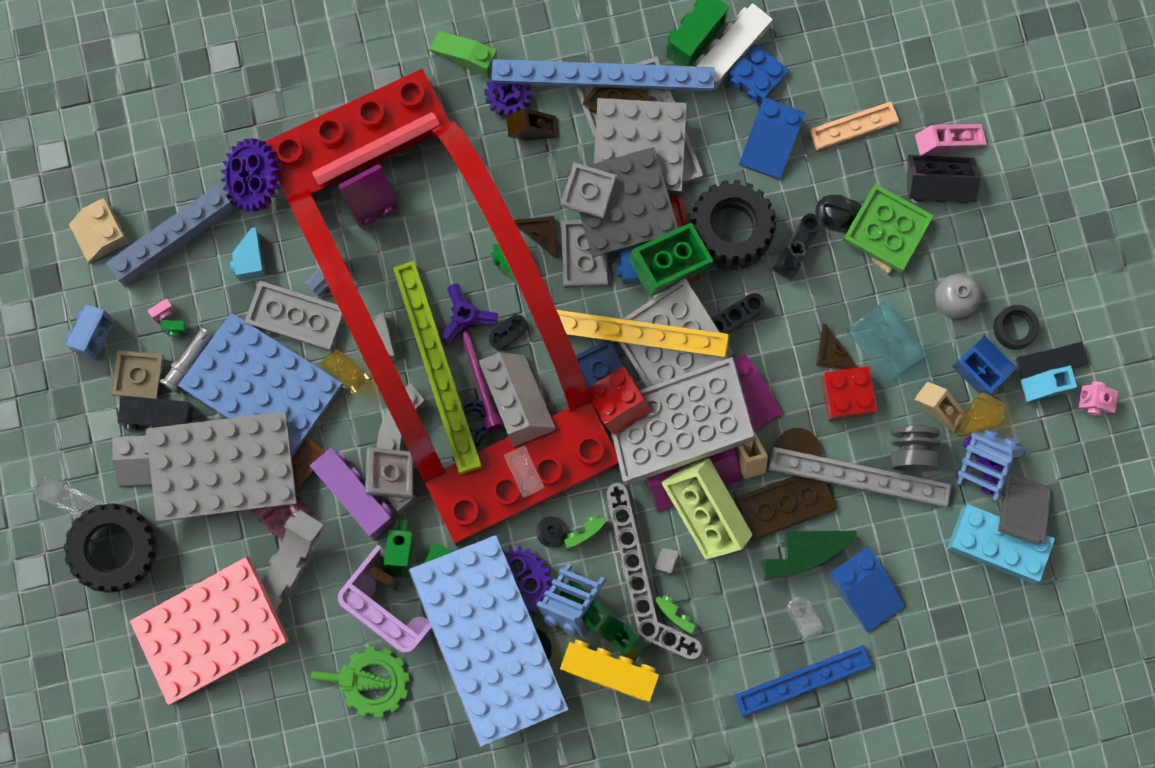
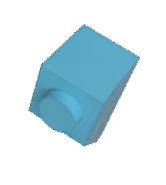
M256 227L249 230L232 253L233 261H230V269L232 274H235L239 280L266 276L260 235Z

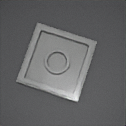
M574 162L560 206L604 219L617 175Z
M373 447L367 448L365 494L406 499L412 498L413 458L410 452Z

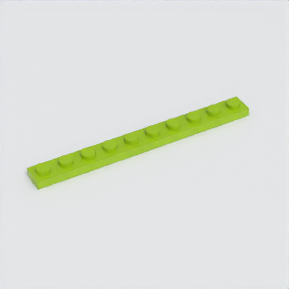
M415 261L393 267L459 474L462 475L480 469L482 466Z

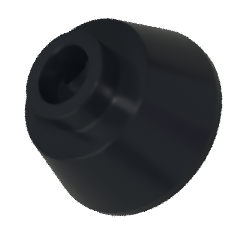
M555 516L542 519L536 528V536L539 542L550 548L560 546L567 537V527L564 521Z

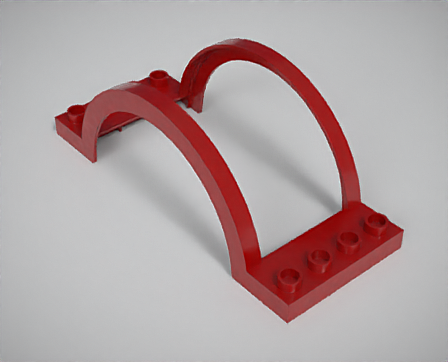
M423 69L415 71L266 141V145H272L271 151L277 152L274 159H280L277 168H282V171L278 173L282 180L279 182L300 228L456 546L619 466L616 451L591 404L583 374L567 333L528 247L482 160L461 128L454 121L449 122ZM431 112L437 117L439 126L321 185H318L312 174L313 171ZM434 136L438 137L452 157L499 244L549 353L568 409L551 416L556 428L555 431L515 447L512 446L509 437L477 452L482 468L462 475L459 474L456 463L443 468L374 322L311 194Z

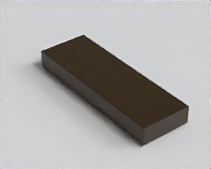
M372 567L369 572L372 578L394 591L400 585L394 577L376 567Z

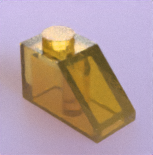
M336 348L320 363L327 372L340 381L352 394L368 379L366 373Z
M984 392L976 394L956 434L959 436L1000 425L1006 416L1004 411L1007 406Z

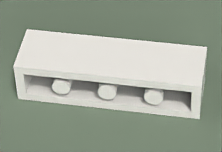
M753 3L748 9L744 7L737 16L738 20L734 24L730 23L723 31L724 36L720 40L715 39L709 47L710 51L706 56L702 54L695 63L696 67H714V90L728 76V73L742 56L744 57L754 43L756 44L771 27L773 19Z

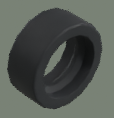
M1011 305L1002 310L995 318L993 325L994 335L997 341L1004 347L1022 349L1037 337L1039 320L1030 308L1023 305ZM1010 315H1020L1028 322L1029 332L1025 338L1014 340L1006 335L1003 330V323Z

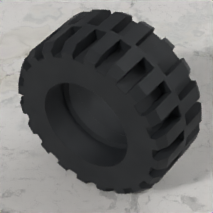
M728 180L721 181L720 186L714 184L709 187L707 192L703 191L693 206L690 223L693 224L713 262L718 264L717 268L724 269V266H728L730 270H737L738 266H742V268L749 267L750 263H756L763 254L765 255L776 230V222L774 220L776 215L775 210H771L772 203L769 198H763L764 193L760 189L757 192L754 191V185L750 183L743 186L740 185L741 181L734 180L733 184H729ZM725 208H735L743 211L748 215L753 224L751 236L739 243L723 241L712 230L711 220L714 214Z
M115 503L96 505L82 512V515L72 522V527L65 536L67 537L66 544H64L65 561L71 569V574L82 585L104 593L123 591L141 582L152 569L157 555V539L147 519L135 509ZM106 526H117L124 529L133 541V554L130 560L123 567L116 570L100 568L92 561L89 555V542L92 536L99 529Z

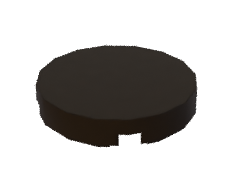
M792 428L785 431L778 438L775 445L776 448L820 457V444L817 437L803 428Z

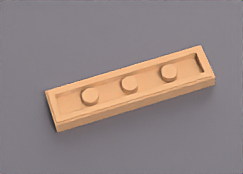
M888 102L809 129V135L817 152L898 124L899 119L892 102Z

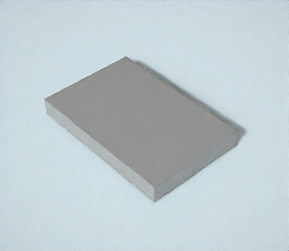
M581 220L561 221L563 287L608 286L607 254L592 258Z

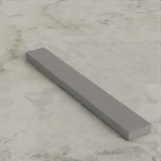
M776 447L772 448L768 467L769 471L945 508L948 507L951 484Z

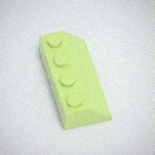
M710 458L691 463L663 480V487L705 560L742 550L752 537L749 527Z

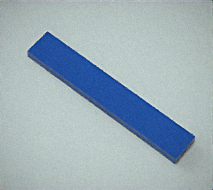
M861 645L737 693L734 697L740 713L744 717L873 666L865 646Z

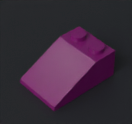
M379 164L339 184L346 205L359 227L372 224L375 218L381 215H389L398 207L394 194Z
M744 353L734 361L752 425L756 432L782 414V411L759 372Z

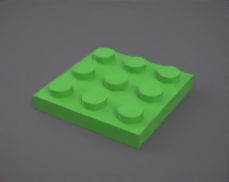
M874 184L842 241L902 273L934 215Z

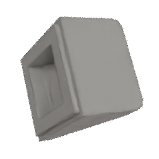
M662 548L654 568L670 575L680 554L679 551Z

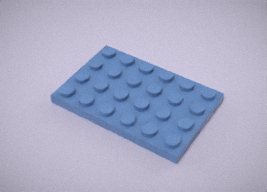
M230 313L178 386L227 419L286 411L291 457H293L338 394L343 384L252 325L246 324L241 318Z

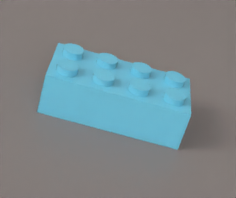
M969 504L961 508L946 550L1031 584L1040 582L1055 538L1046 535L1045 544L1039 543L1036 545L999 532L1000 517Z

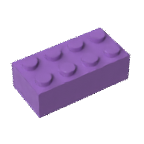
M330 448L309 466L374 541L395 523L391 519L394 514L384 502L382 504L377 502L379 499L378 495L365 494L366 487L362 484L365 481L354 467L351 470L347 467L351 463L340 450L335 453Z

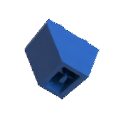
M986 336L978 341L952 366L984 399L1017 368Z

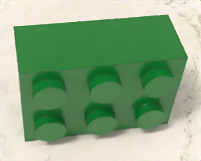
M696 0L693 5L695 7L691 13L687 12L680 21L681 26L677 30L673 29L667 37L666 57L678 66H692L726 24L729 5L722 0Z
M692 223L634 248L628 258L649 298L669 289L684 278L688 280L707 271L713 262Z

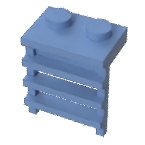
M991 429L973 432L971 434V443L966 449L968 450L966 457L962 460L963 466L958 472L957 483L962 485L964 478L995 491L993 500L999 501L1013 458L1022 457L1026 448L1020 446L1019 441L1013 438L1006 437L1004 439L999 437V433ZM973 453L1003 465V471L999 472L972 460ZM968 467H974L999 478L998 485L968 473Z
M567 563L564 569H560L559 577L557 580L554 579L552 581L553 586L549 591H545V598L542 602L539 601L537 603V607L545 618L544 622L553 628L558 626L569 635L574 636L576 634L584 638L588 628L582 617L606 580L601 577L598 582H594L570 572L572 565ZM566 578L593 590L589 594L562 582ZM559 589L581 598L585 602L581 605L555 593Z

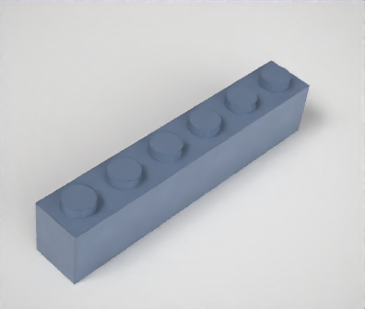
M216 185L110 259L106 264L118 281L125 287L232 212L234 207L219 186Z

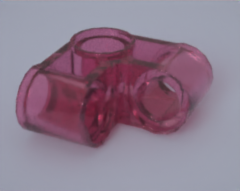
M296 496V504L284 505L281 509L278 506L250 509L270 533L279 539L284 538L286 528L284 527L281 531H274V525L277 522L282 521L286 524L291 515L295 517L299 510L312 516V512L298 496Z

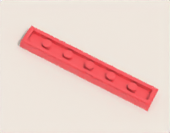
M431 112L313 171L312 174L318 185H321L439 126V121Z

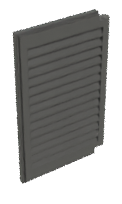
M1008 473L1004 484L998 531L1036 545L1039 543L1045 544L1051 489L1046 488L1044 484Z

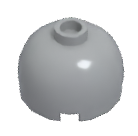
M957 273L947 276L939 283L935 290L936 306L943 315L950 319L967 318L975 312L981 301L979 285L972 277L966 274Z

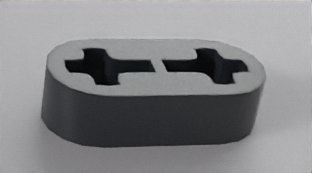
M513 315L492 330L489 335L491 347L496 350H503L520 338L527 330L525 318L521 315ZM512 322H522L521 330L514 329L513 331L509 332V330L513 327ZM507 333L503 338V344L499 342L494 343L495 335L502 336Z

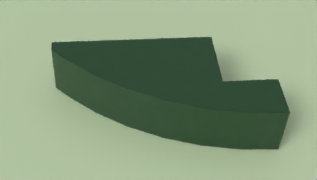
M787 531L784 534L785 559H764L762 561L763 580L797 575L826 562L846 547L856 537L857 531Z
M571 580L567 583V585L589 594L591 593V590L586 586ZM564 591L558 594L581 605L585 602V600ZM597 595L582 617L584 623L594 634L610 641L623 656L633 661L639 657L649 644L638 631Z

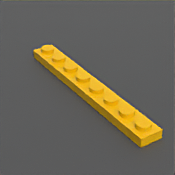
M557 310L564 329L569 335L721 357L727 356L730 334Z

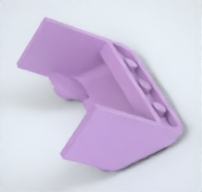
M377 545L339 591L338 603L341 608L398 652L408 654L414 651L433 630L429 620L420 616L413 618L406 626L371 599L376 591V582L367 572L381 556V547Z

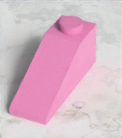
M982 124L931 125L915 135L920 156L941 155L987 145Z

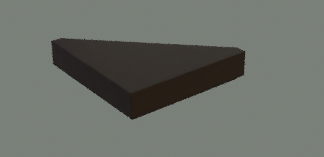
M554 216L514 220L520 231L551 256L558 258Z
M823 323L816 365L841 370L859 368L847 354L848 352L839 340L832 334L827 324Z

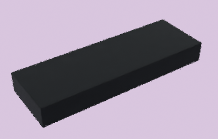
M1082 342L1016 358L1021 380L1053 369L1070 365L1071 368H1076L1088 364Z

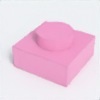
M166 298L147 311L156 322L171 318L172 313L176 310Z

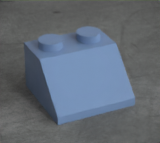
M85 305L84 309H81L77 314V323L74 329L70 330L67 334L65 346L96 361L115 319L101 308Z

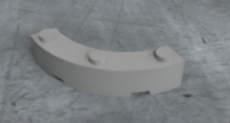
M409 383L405 389L417 413H419L426 406V402ZM387 410L379 430L377 448L402 451L403 438L389 410ZM412 494L410 499L388 497L399 514L417 501L414 494Z
M299 510L295 517L291 515L284 526L286 532L278 552L274 553L269 560L268 565H270V568L261 581L277 615L281 610L279 606L284 595L290 596L314 552L312 547L318 542L324 525Z

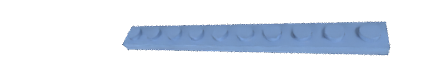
M493 59L492 83L713 91L714 67Z

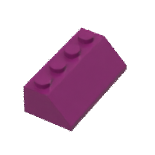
M734 448L700 459L710 458L725 486L742 480ZM691 463L644 479L657 512L674 506L662 485L663 480Z

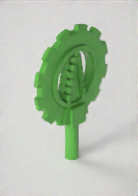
M375 647L365 648L366 652L354 653L349 657L352 661L348 666L343 665L340 673L312 670L311 680L338 683L340 692L345 693L346 699H344L346 705L349 708L354 706L358 709L357 714L365 717L366 713L374 714V718L384 716L383 712L388 710L392 713L399 707L397 703L400 699H405L408 690H405L406 682H409L408 672L404 673L402 668L404 662L399 656L394 658L390 655L392 651L383 648L382 651H377ZM370 665L382 666L388 670L391 679L363 671V669ZM390 688L388 693L380 699L371 700L360 693V691Z

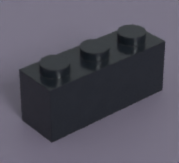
M121 396L117 423L124 426V430L138 431V428L187 424L192 422L194 406L188 401Z

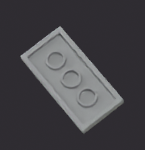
M259 281L245 323L331 351L343 315L336 304Z

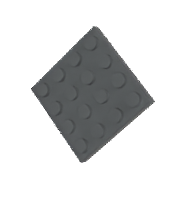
M655 147L587 165L588 167L617 175L604 219L579 212L592 258L650 242L678 229Z

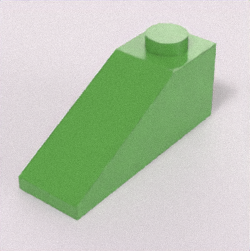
M438 31L429 48V51L486 78L489 77L492 71L493 59H497V50L478 41Z

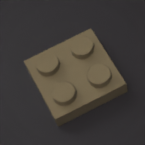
M117 350L111 395L158 399L164 355Z

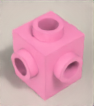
M1092 382V385H1084L1081 388L1079 408L1087 410L1088 414L1094 416L1115 413L1118 391L1106 387V384L1103 382Z

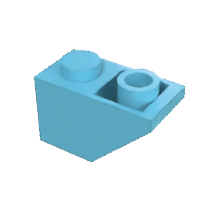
M1071 365L1049 370L1020 381L1026 402L1069 393L1077 388Z

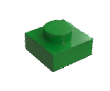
M161 320V330L168 337L180 338L181 335H188L189 326L184 321Z

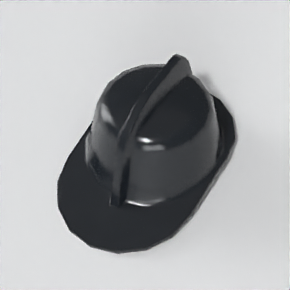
M828 195L818 201L815 207V214L820 218L821 225L847 233L862 205L842 195Z

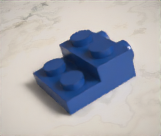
M754 43L745 56H742L730 70L727 79L734 88L742 89L746 92L750 100L761 104L763 98L769 97L787 75L789 69Z

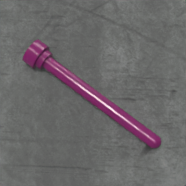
M463 330L461 337L487 414L484 421L486 429L489 432L499 430L504 427L501 416L495 412L468 330Z

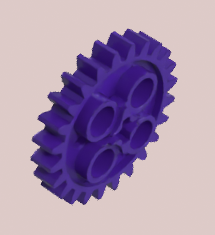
M253 138L244 139L243 142L237 141V147L231 146L232 153H226L229 160L223 161V164L226 166V169L221 170L225 174L221 181L226 182L223 190L229 191L226 197L232 199L231 204L237 205V209H243V211L265 209L266 204H272L270 197H277L274 190L281 188L277 184V181L282 180L278 176L282 168H277L280 159H274L277 152L271 151L272 145H266V141Z
M509 545V552H505L502 548L510 570L511 564L515 561H520L524 565L523 570L519 573L511 570L515 580L528 570L532 571L530 575L519 581L520 587L518 589L528 613L532 610L537 614V603L539 601L542 602V598H545V591L551 589V586L546 585V582L551 581L552 577L545 576L550 569L542 568L545 560L538 562V553L530 556V548L525 553L522 552L521 545H519L517 551H513L511 545ZM529 579L535 580L538 584L536 590L532 592L524 588L525 582Z

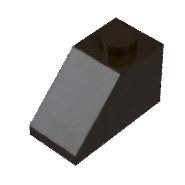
M527 108L507 115L508 137L524 141L558 137L557 117L555 115Z

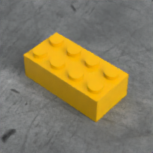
M575 640V643L569 642L560 671L644 702H650L659 674L654 673L655 668L642 664L641 667L632 665L633 660L620 656L619 659L610 657L611 652L598 648L597 651L588 649L589 644L579 640Z

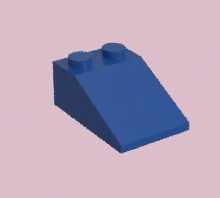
M764 97L739 165L780 180L806 112Z
M869 547L827 574L866 632H869L905 607L885 570Z

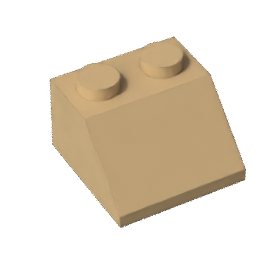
M104 198L84 207L69 223L88 263L129 244L111 206Z

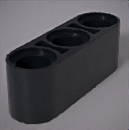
M751 293L712 317V320L721 327V333L730 334L759 316L764 308L765 300L760 294ZM748 302H757L759 309H751L748 306ZM737 313L740 315L741 320L737 322L732 321L729 314Z

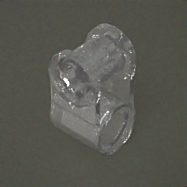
M796 597L789 601L787 604L788 613L804 643L825 632L821 620L806 598ZM795 602L798 604L803 603L802 613L794 611V608L797 606Z

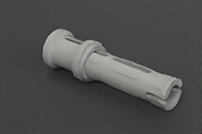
M201 328L179 361L172 363V369L164 379L160 380V383L177 393L179 383L213 335L210 332L207 333V330Z

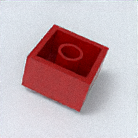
M624 366L587 389L590 400L601 420L613 435L652 412L633 377Z
M870 366L824 372L821 376L828 421L871 416L877 411Z

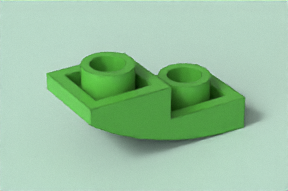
M599 515L586 519L587 523L583 524L585 533L581 534L580 531L568 534V539L564 540L567 551L595 536L606 524V517L600 518Z
M665 595L662 598L657 597L655 604L662 614L676 627L691 635L696 626L692 624L693 619L683 614H680L679 617L675 615L679 606L674 605L676 602L674 599Z

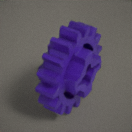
M486 82L488 89L484 90V95L488 97L485 98L486 104H491L489 106L490 111L497 109V116L505 113L507 118L509 113L524 109V105L530 106L529 98H532V92L529 90L531 85ZM518 85L521 87L523 94L517 90ZM494 93L499 97V102L495 100Z

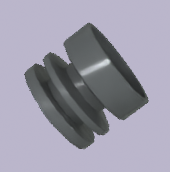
M910 424L891 429V436L897 437L891 440V445L901 448V450L891 453V468L893 470L926 472L940 469V453L929 450V448L940 445L939 440L933 439L940 436V429L919 424Z

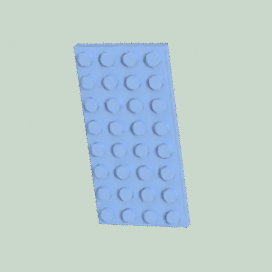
M496 535L409 569L410 576L480 747L568 710Z

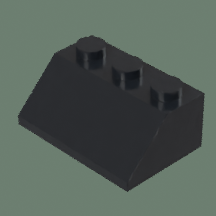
M907 156V192L909 199L915 201L935 200L937 202L957 201L959 203L976 202L980 175L974 158Z

